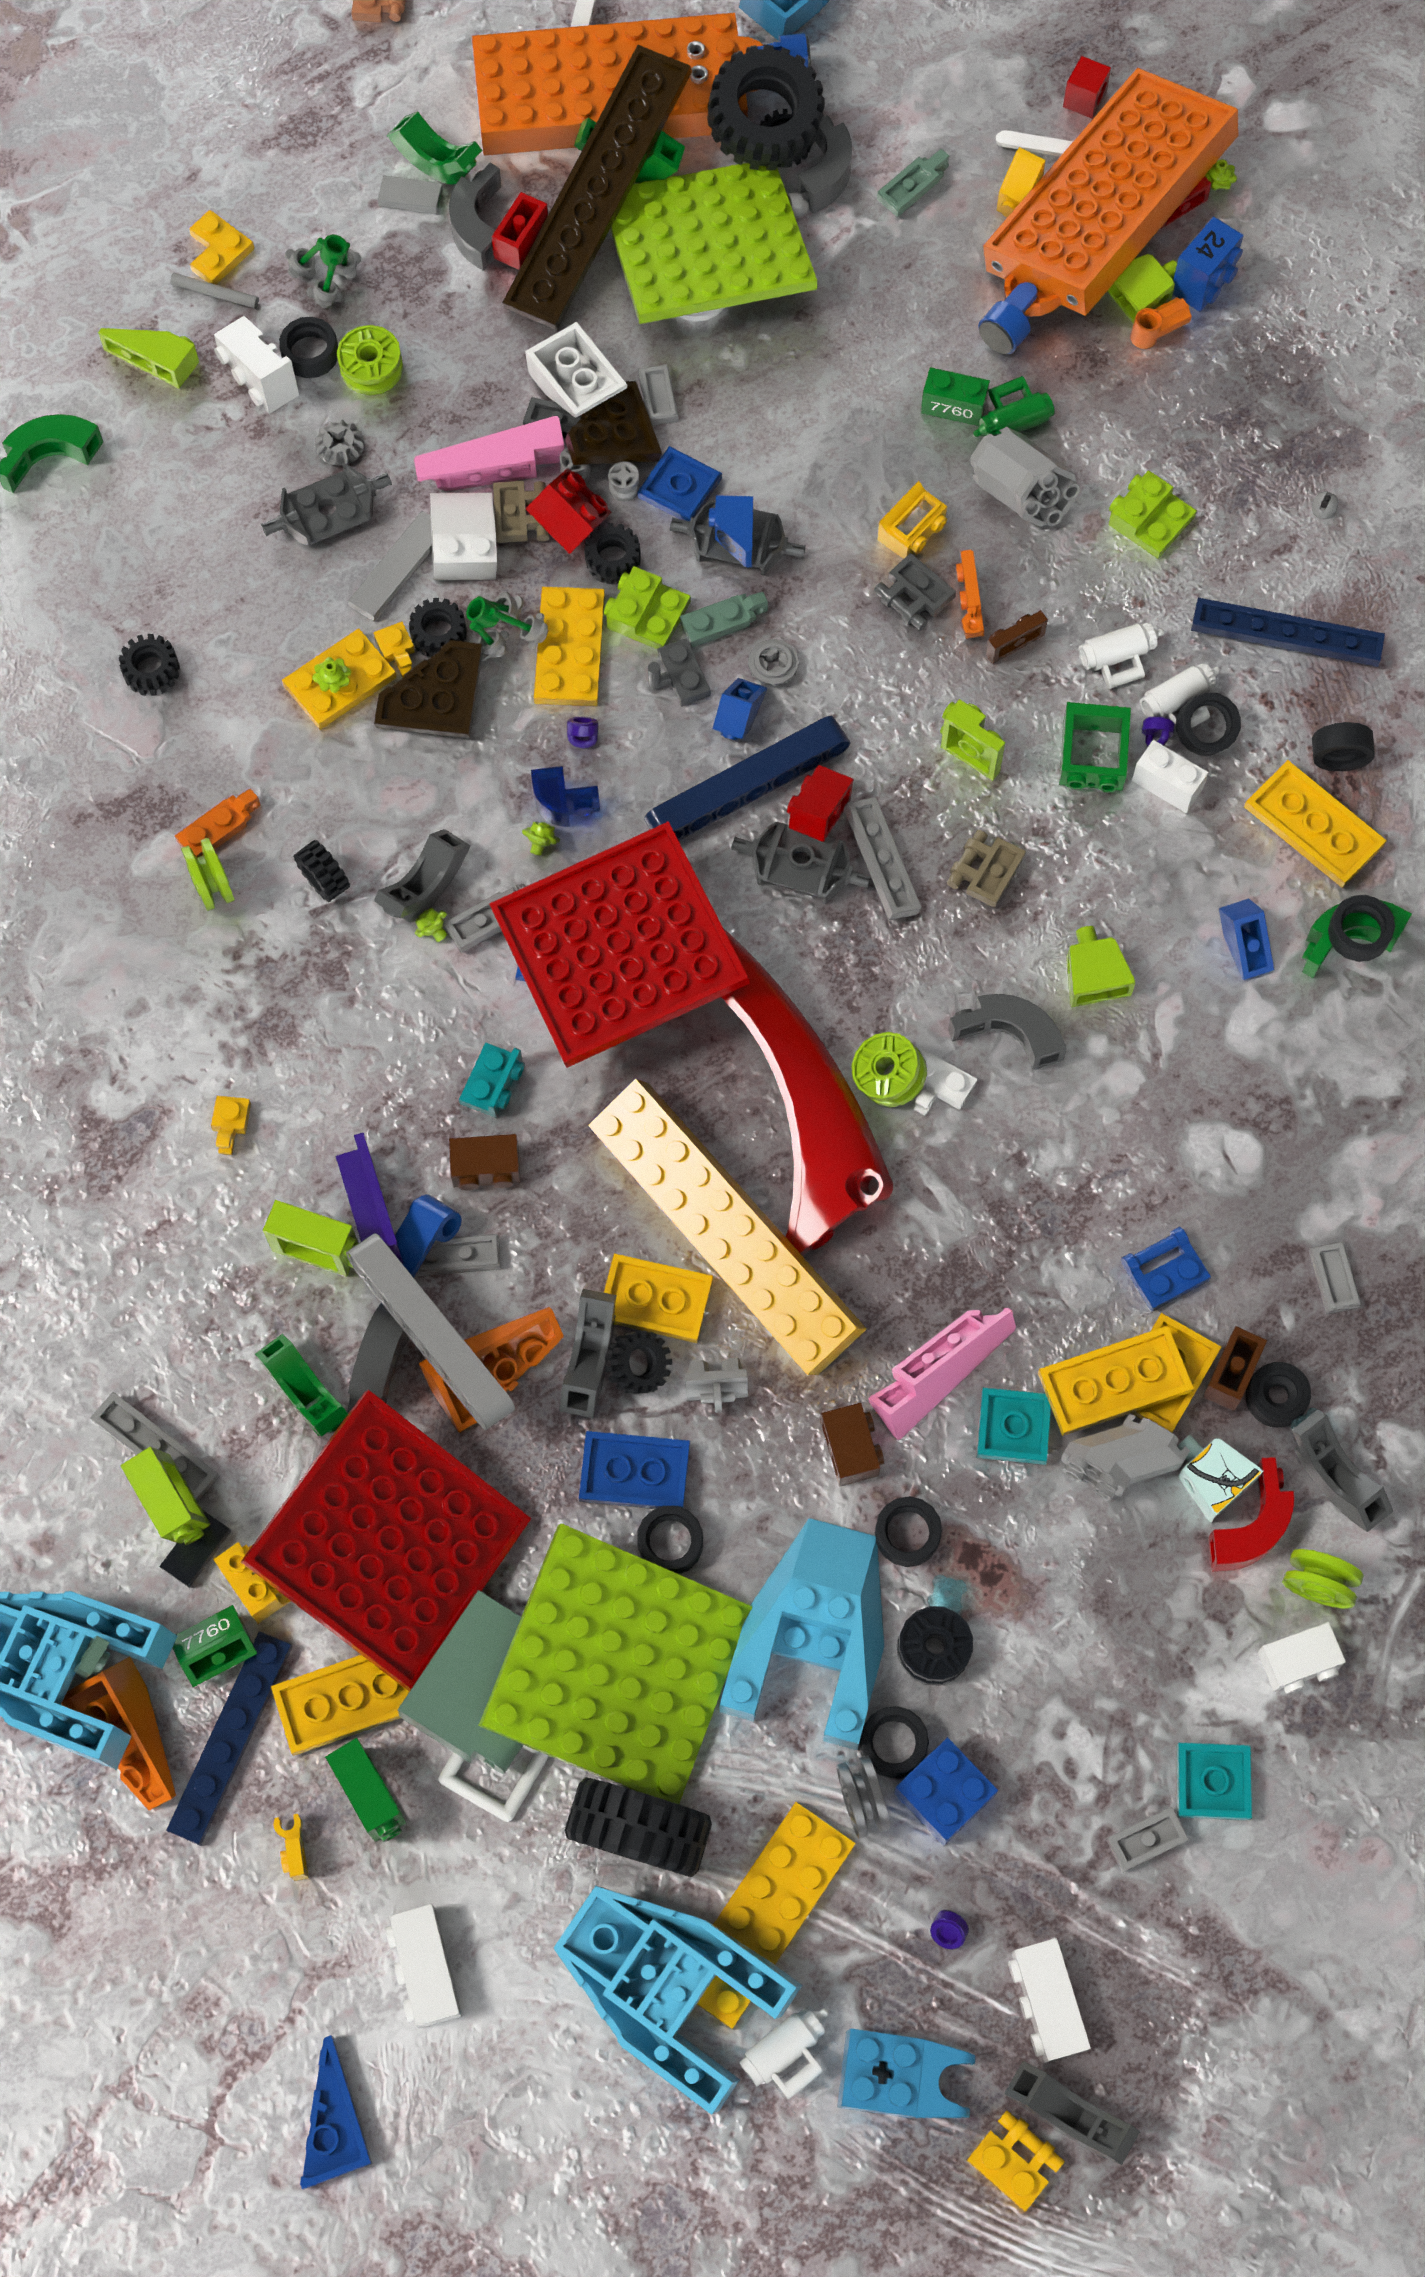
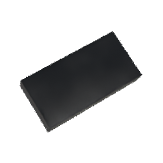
M204 1510L202 1511L210 1523V1526L202 1530L204 1535L187 1545L184 1542L182 1544L176 1543L159 1566L188 1588L191 1587L231 1533L230 1528Z

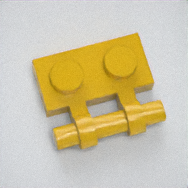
M1006 2110L997 2122L1009 2132L1001 2140L990 2130L966 2161L1023 2212H1026L1049 2183L1037 2171L1045 2163L1056 2173L1065 2160L1054 2152L1056 2147L1048 2140L1043 2142L1029 2130V2124L1023 2118L1017 2119ZM1017 2140L1035 2154L1028 2163L1011 2149Z

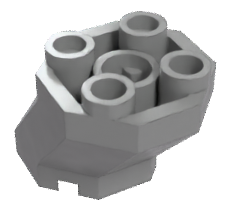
M1005 427L999 430L1001 434L997 436L992 434L984 436L970 457L971 466L974 468V473H972L973 480L981 488L1018 513L1023 520L1040 527L1059 524L1080 493V487L1076 483V475L1067 466L1031 442L1024 434L1011 428Z
M1129 1414L1122 1426L1071 1441L1064 1451L1061 1461L1065 1464L1063 1472L1068 1477L1079 1482L1081 1480L1086 1481L1094 1486L1093 1490L1095 1493L1111 1500L1113 1495L1121 1497L1130 1484L1180 1469L1190 1450L1184 1446L1181 1451L1176 1446L1179 1442L1178 1437L1152 1420L1143 1418L1140 1423L1133 1422L1136 1416Z

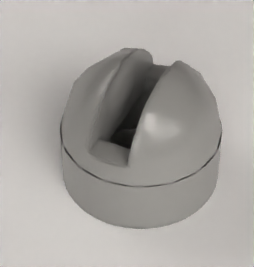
M788 193L787 196L795 218L804 216L809 209L807 197L801 193Z
M1328 491L1320 492L1312 503L1313 514L1320 519L1333 517L1338 507L1336 495ZM1324 500L1329 502L1326 509L1321 507Z

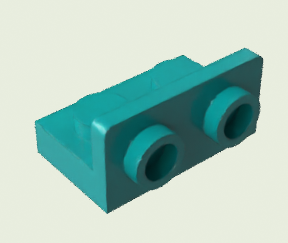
M485 1042L459 1098L460 1105L497 1118L500 1109L505 1110L510 1102L512 1095L510 1087L513 1081H519L524 1071L525 1062H522L521 1050L514 1048L512 1052Z

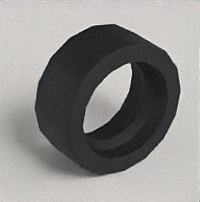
M300 317L290 322L282 330L279 338L282 358L287 356L292 361L296 376L317 378L328 373L336 365L338 360L336 334L331 325L323 319ZM305 337L321 338L327 343L326 349L314 358L304 359L297 357L291 351L292 346L298 340Z
M1206 692L1190 699L1180 709L1176 718V732L1180 742L1189 751L1197 755L1211 756L1228 749L1236 741L1241 730V717L1237 706L1228 697L1219 693ZM1213 706L1223 714L1226 730L1218 741L1205 743L1194 735L1191 728V717L1199 707Z
M1352 722L1334 723L1317 730L1312 736L1314 764L1321 769L1328 771H1351L1368 765L1375 758L1373 730L1366 725Z
M1368 895L1351 896L1343 900L1335 909L1328 927L1329 940L1334 949L1343 957L1357 962L1370 961L1379 957L1388 947L1395 930L1394 916L1388 906L1378 898ZM1351 913H1363L1371 916L1381 928L1380 937L1372 944L1354 942L1346 936L1342 929L1344 918Z
M909 1496L897 1498L886 1504L878 1515L874 1533L877 1547L886 1559L896 1565L911 1567L921 1565L931 1559L938 1549L942 1535L940 1517L933 1506L923 1499ZM899 1513H917L926 1521L929 1536L922 1548L912 1552H905L893 1546L889 1540L888 1525L893 1517Z
M662 1506L652 1510L643 1518L637 1531L638 1551L642 1559L674 1573L681 1574L689 1571L698 1562L703 1551V1530L698 1519L689 1510L679 1506ZM677 1521L688 1529L691 1536V1545L683 1557L676 1560H664L652 1551L650 1535L659 1523Z
M899 1706L885 1707L873 1713L864 1724L860 1738L862 1757L868 1755L875 1772L878 1775L889 1778L905 1777L925 1759L929 1745L927 1728L921 1718L911 1710ZM897 1721L904 1723L915 1736L916 1745L914 1752L909 1759L902 1763L893 1764L886 1762L874 1750V1734L886 1722Z

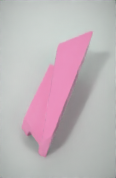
M553 416L418 455L414 458L417 481L421 482L431 479L436 482L438 489L452 491L491 485L497 482L537 478L536 465L560 463L559 457L564 450L560 420L558 416Z
M1004 1308L998 1315L985 1316L982 1315L980 1310L967 1311L891 1369L893 1377L897 1381L875 1393L868 1400L897 1440L902 1439L1015 1331L1016 1325L1012 1310Z

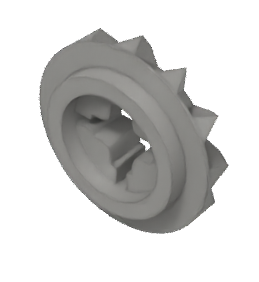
M343 419L340 423L335 424L329 421L327 427L324 429L319 428V434L315 438V448L318 456L324 462L341 466L344 463H352L361 455L364 449V438L362 431H359L354 423L351 425L347 424ZM342 437H344V445L339 443L336 446H334V438L340 440Z
M768 639L758 643L751 650L748 658V667L752 677L758 679L761 685L764 683L772 684L774 688L783 682L787 684L790 678L796 675L799 664L795 649L787 642L778 639ZM779 655L780 667L775 666L772 670L768 671V662L766 661L772 662Z

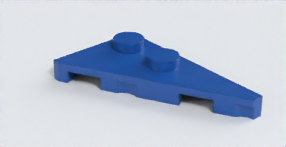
M332 2035L324 2037L323 2046L320 2051L319 2072L310 2116V2131L305 2149V2164L303 2177H301L300 2182L302 2190L372 2164Z

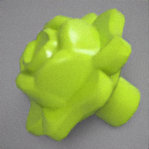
M1224 159L1218 160L1205 175L1211 182V188L1215 191L1218 189H1230L1231 183L1237 181L1234 173L1235 166L1228 165Z
M328 657L323 663L315 665L314 670L316 673L312 679L319 684L321 691L326 692L330 689L332 693H337L341 687L349 684L350 680L348 677L352 672L350 668L344 665L342 659L338 658L334 661L331 657Z
M535 821L531 827L522 830V834L528 837L532 843L530 853L542 856L544 847H548L551 844L556 845L560 842V838L555 836L554 826H550L545 822L538 823Z
M433 908L425 910L415 921L418 928L414 934L419 938L432 935L437 942H440L448 935L442 928L444 924L443 918L446 917L447 913L444 910L437 912Z

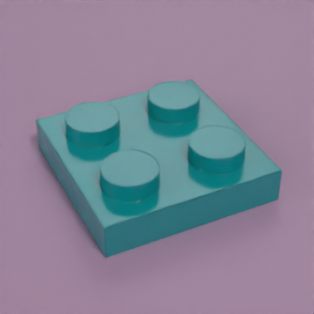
M983 1387L976 1458L1046 1465L1051 1406L1046 1394Z
M1178 1743L1177 1817L1251 1820V1745Z

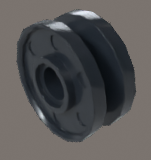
M929 1606L916 1611L905 1621L897 1640V1656L903 1670L912 1679L924 1685L941 1686L954 1681L964 1672L973 1653V1636L968 1623L957 1612L946 1607ZM931 1638L940 1640L943 1643L944 1651L939 1654L930 1652L926 1647V1641Z

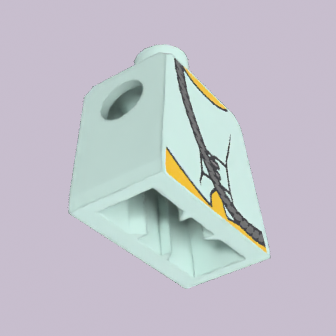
M1188 1435L1177 1446L1181 1451L1184 1446L1190 1450L1185 1459L1188 1464L1182 1469L1178 1477L1210 1523L1253 1485L1263 1473L1257 1465L1219 1438H1215L1207 1447L1203 1448L1191 1435Z

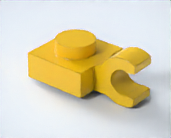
M403 621L375 631L373 634L384 659L388 663L395 660L400 674L404 678V674L412 669V661L409 655L415 653V649Z
M216 1096L211 1128L213 1131L218 1132L216 1147H219V1154L232 1155L235 1135L246 1134L251 1108L250 1099Z
M293 1814L294 1826L290 1830H283L281 1819L279 1817L274 1818V1830L280 1837L285 1839L286 1850L280 1851L283 1872H289L290 1878L294 1881L308 1879L305 1847L301 1835L303 1827L301 1817L298 1814Z

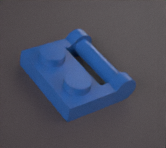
M1180 1226L1170 1231V1236L1134 1255L1129 1253L1121 1258L1125 1271L1151 1312L1211 1279L1209 1272L1191 1246L1186 1232ZM1177 1247L1181 1254L1180 1256L1145 1275L1142 1273L1140 1266Z

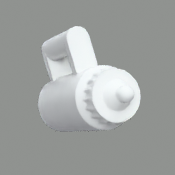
M1150 623L1134 624L1085 641V644L1079 646L1080 660L1086 670L1093 669L1096 671L1101 669L1108 689L1145 677V672L1139 656L1147 654L1149 650L1157 647V639L1163 636L1164 630H1156ZM1129 659L1132 660L1134 668L1111 675L1108 666Z
M1199 664L1196 667L1191 666L1145 693V697L1140 699L1143 713L1147 718L1163 717L1172 720L1175 724L1174 734L1178 736L1176 732V718L1173 713L1180 710L1190 699L1209 692V690L1216 686L1215 676L1219 674L1220 669L1218 667L1211 669L1206 664ZM1206 706L1199 707L1193 713L1191 728L1210 718V713Z
M807 2007L799 2013H793L744 2053L745 2058L739 2064L756 2087L763 2082L768 2084L773 2080L789 2100L823 2072L808 2050L816 2045L818 2038L825 2033L822 2025L824 2019L829 2014L826 2008L811 2012ZM804 2055L809 2064L783 2084L777 2075Z

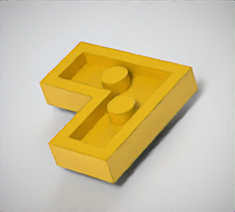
M208 210L189 228L191 236L207 247L190 263L192 272L205 282L217 285L255 249L253 241L211 210Z

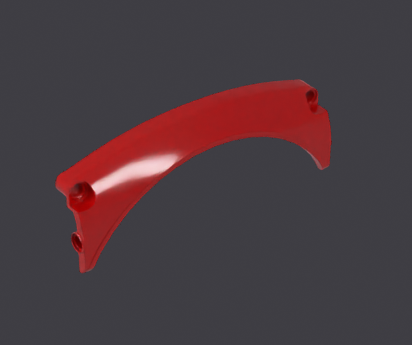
M724 929L749 978L750 984L721 998L745 1023L761 1047L775 1075L785 1103L792 1137L794 1161L793 1200L785 1237L804 1256L809 1250H816L827 1243L834 1236V1229L857 1211H864L872 1203L888 1199L893 1191V1181L869 1124L852 1090L823 1042L797 1006L765 968ZM875 1177L879 1182V1188L872 1195L869 1191V1183Z

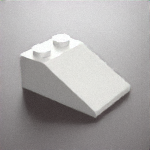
M577 322L525 351L529 375L545 395L575 418L627 389L626 382Z
M430 493L433 580H496L497 549L492 493Z

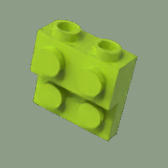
M1148 470L1143 477L1137 474L1131 480L1127 488L1129 492L1125 497L1118 495L1109 507L1111 515L1108 525L1159 559L1195 518L1197 510L1173 495V486Z
M633 566L630 574L626 572L622 574L618 583V590L620 592L617 598L610 597L606 603L604 615L607 617V629L655 649L669 644L680 623V616L685 614L691 603V596L663 585L662 577Z
M960 699L956 704L951 702L942 715L944 724L940 730V734H942L940 747L993 781L1000 773L1006 742L996 732L984 729L986 715L976 705L967 704Z

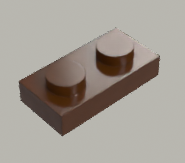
M1040 610L1033 615H1024L1015 625L1008 629L995 631L989 637L986 648V656L990 662L994 664L1043 637L1048 622L1044 613Z

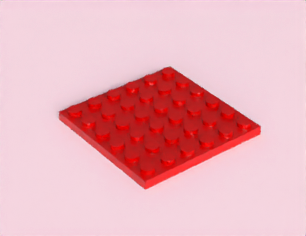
M669 821L489 903L566 1068L750 984L749 978Z
M367 1390L241 1560V1563L402 1687L410 1691L477 1591L484 1589L532 1518L374 1393Z

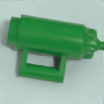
M1023 376L988 390L995 409L979 419L980 427L973 432V435L975 437H984L989 434L997 436L1001 434L999 430L1005 427L1021 433L1048 422L1049 418L1054 416L1053 402L1046 392L1032 394ZM1021 390L1024 398L1003 406L1000 398Z

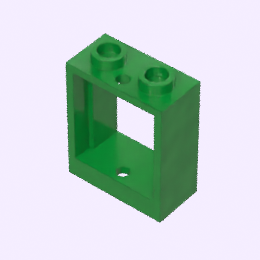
M1067 702L1063 720L1059 785L1076 790L1096 788L1103 792L1123 791L1127 777L1130 707ZM1073 729L1119 733L1117 768L1071 764Z
M355 1738L325 1756L371 1838L375 1842L380 1839L383 1842H387L398 1836L402 1832L400 1827L406 1824V1821L360 1741Z

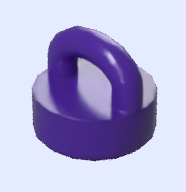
M591 717L570 718L567 721V738L569 743L574 747L583 749L594 746L598 740V721ZM575 736H578V737H589V736H590V739L583 741V740H578L577 738H575Z
M1163 717L1146 718L1142 725V733L1146 735V746L1151 744L1153 737L1160 738L1156 742L1164 746L1168 739L1174 735V722Z
M941 1910L930 1928L933 1940L939 1946L952 1950L963 1945L969 1932L966 1921L951 1910Z

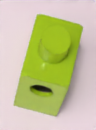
M1151 254L1135 258L1107 292L1134 324L1136 314L1141 309H1155L1172 300L1175 286L1173 280L1177 262L1171 260L1161 266Z
M1085 926L1076 930L1078 944L1069 947L1066 957L1070 1006L1076 1007L1131 996L1135 986V979L1116 940L1112 937L1098 940L1094 926Z

